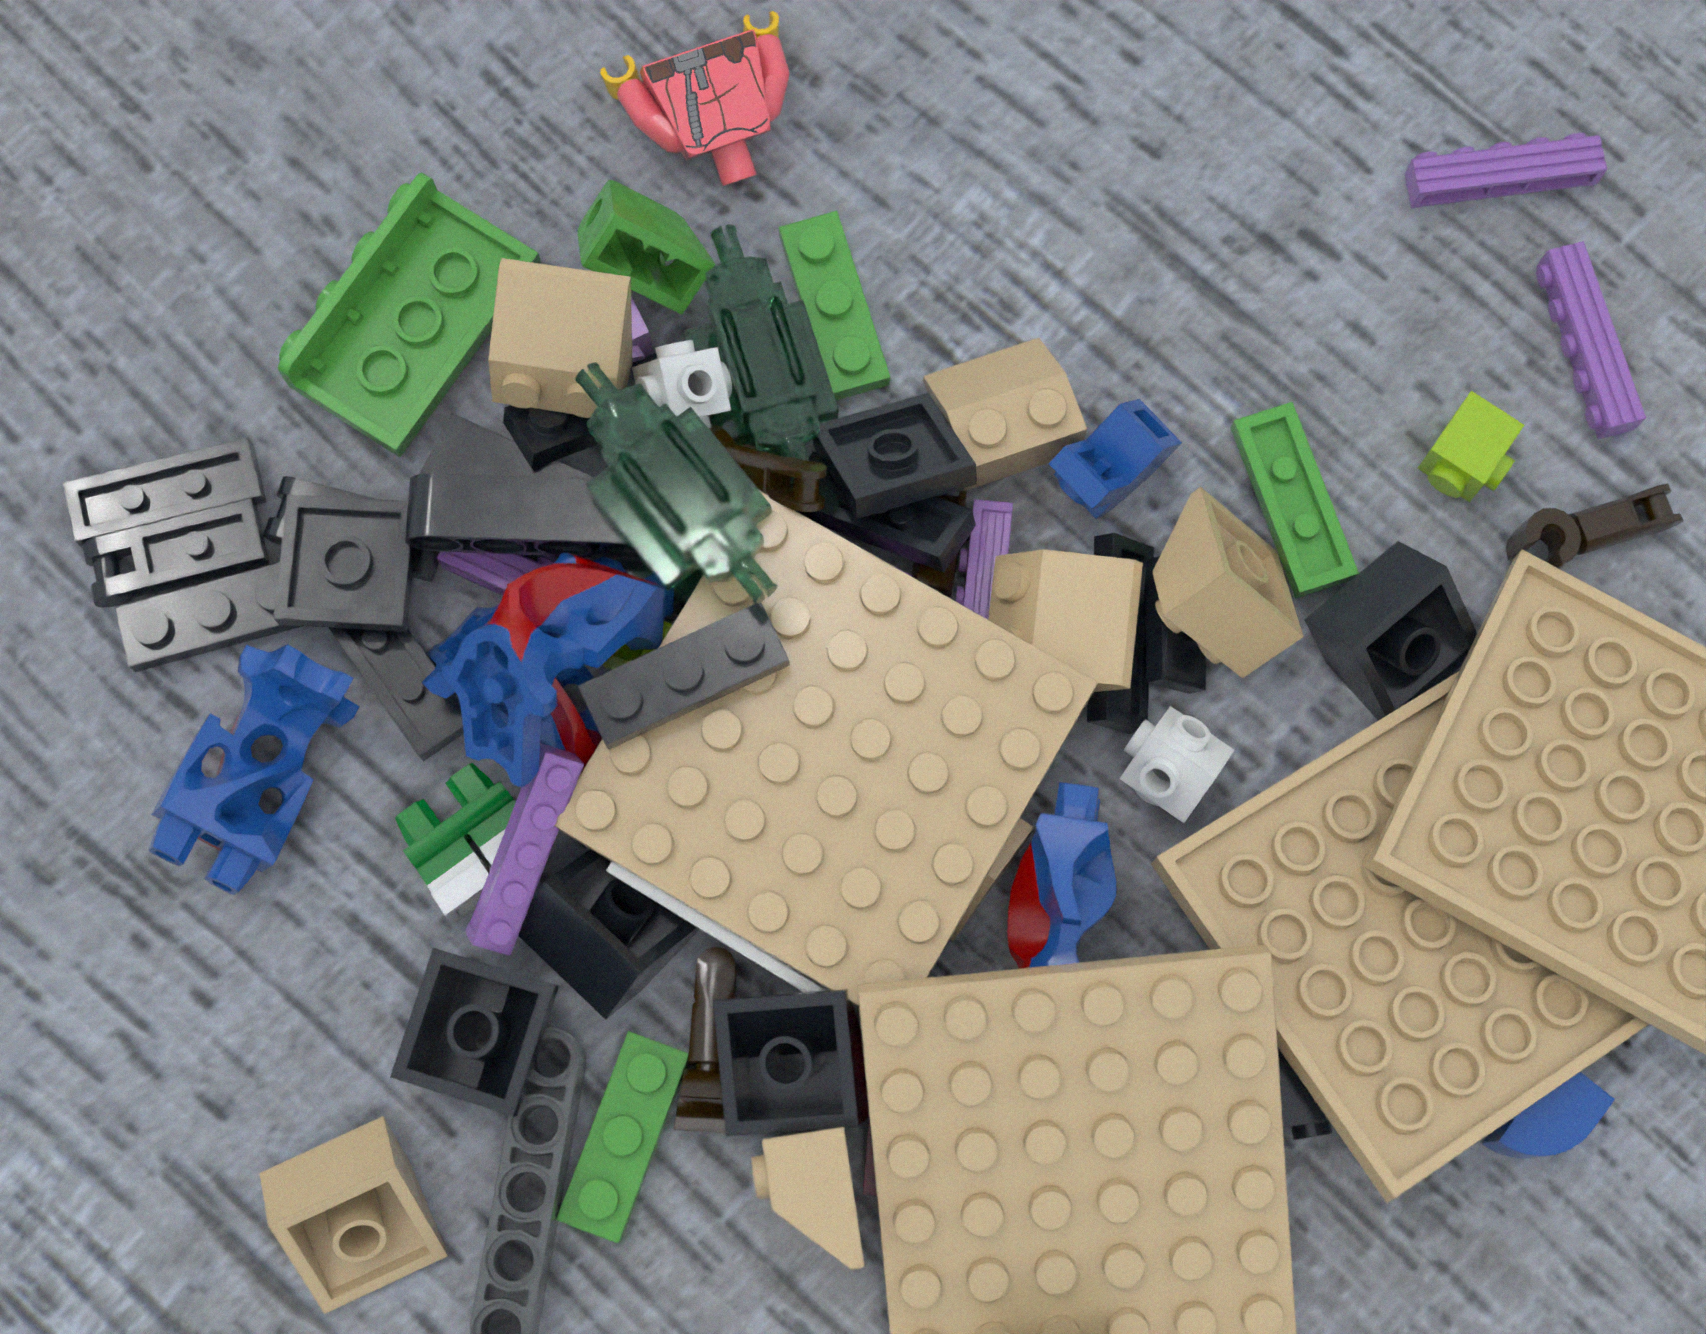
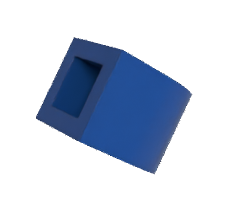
M1136 399L1119 404L1086 440L1064 446L1048 464L1056 471L1053 475L1058 479L1061 489L1073 501L1083 505L1095 519H1098L1115 508L1146 481L1182 442L1141 399Z
M1579 1072L1491 1132L1482 1144L1501 1155L1521 1159L1566 1152L1580 1144L1592 1132L1615 1099Z

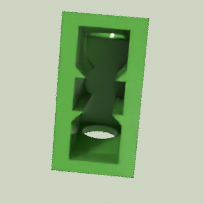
M608 180L604 184L577 230L580 261L583 267L595 272L631 277L632 291L683 315L715 266L713 259L682 216L615 180ZM675 259L670 265L666 266L665 261Z

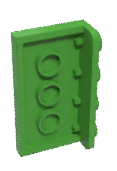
M422 172L410 184L404 183L395 191L388 205V215L375 232L369 231L359 240L352 254V263L340 280L331 281L322 290L316 302V312L303 330H295L285 340L279 353L280 362L278 365V371L291 389L399 458L492 331L498 270L501 258L541 263L538 252L438 191L434 180Z

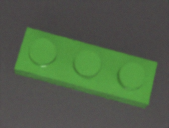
M838 211L780 226L779 237L831 402L889 386L891 377Z
M1293 402L1234 420L1230 427L1295 599L1351 581L1359 574V571Z
M627 1032L556 1218L557 1221L612 1242L621 1243L681 1084L684 1068H687V1052L636 1033Z

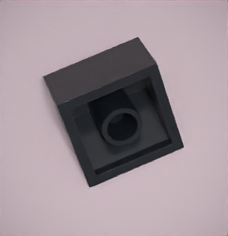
M1400 541L1394 543L1305 619L1326 664L1378 721L1459 672L1477 635V631L1447 566Z
M589 849L543 883L530 903L518 936L606 1020L641 992L700 929L609 874L606 870L612 861Z
M433 948L390 1077L517 1117L559 986Z
M847 989L726 998L713 1001L726 1136L859 1127L870 1117L862 1031L853 1004L848 1000Z

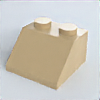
M501 258L488 358L492 402L509 404L517 408H536L570 413L584 418L598 417L613 420L621 411L633 364L631 277Z
M1040 338L923 376L927 393H929L976 463L977 484L963 488L964 491L1047 464L1064 446L1085 439L1087 426L1066 372Z
M1199 487L1190 494L1152 571L1159 597L1155 606L1160 618L1170 630L1175 633L1183 631L1197 642L1200 650L1212 663L1218 664L1222 662L1241 678H1244L1304 636L1277 551L1202 487Z
M1047 549L996 556L988 620L1097 681L1094 692L1130 689L1143 563L1133 559Z
M384 1116L259 1173L268 1226L324 1314L448 1256L410 1161Z
M844 1127L763 1139L764 1155L751 1157L757 1198L759 1200L770 1198L771 1209L849 1269L864 1268Z

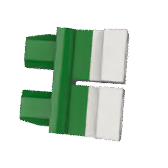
M473 763L466 765L452 775L445 783L462 806L460 810L445 821L441 822L424 799L413 803L395 817L402 836L408 844V847L403 852L424 880L444 915L453 923L458 922L476 908L489 874V870L472 848L471 842L475 841L492 866L516 803L500 781L494 785L491 779Z

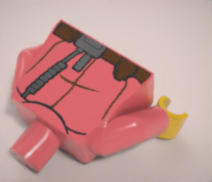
M774 11L769 12L768 28H755L750 23V16L745 15L743 18V33L644 65L640 70V75L634 59L630 55H625L622 57L628 70L625 75L613 78L608 75L605 67L601 68L600 73L607 91L612 98L620 101L634 125L666 152H681L686 160L711 152L722 186L755 176L757 173L745 140L770 131V122L781 114L790 75L779 39V16Z

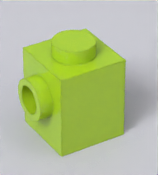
M1470 391L1417 469L1428 475L1429 483L1439 492L1453 498L1462 497L1470 502L1483 486L1494 491L1508 473L1515 460L1506 455V452L1524 427V424L1478 394Z

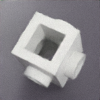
M693 340L667 344L655 348L656 360L632 367L636 401L640 411L648 417L651 428L672 424L674 436L712 428L709 416L731 411L729 398L732 394V380L727 366L720 361L718 347L695 351Z
M1170 706L1156 726L1145 719L1123 750L1132 756L1133 759L1120 777V780L1132 787L1137 795L1147 803L1161 807L1185 823L1234 752V749L1212 735L1200 720L1189 715H1183Z

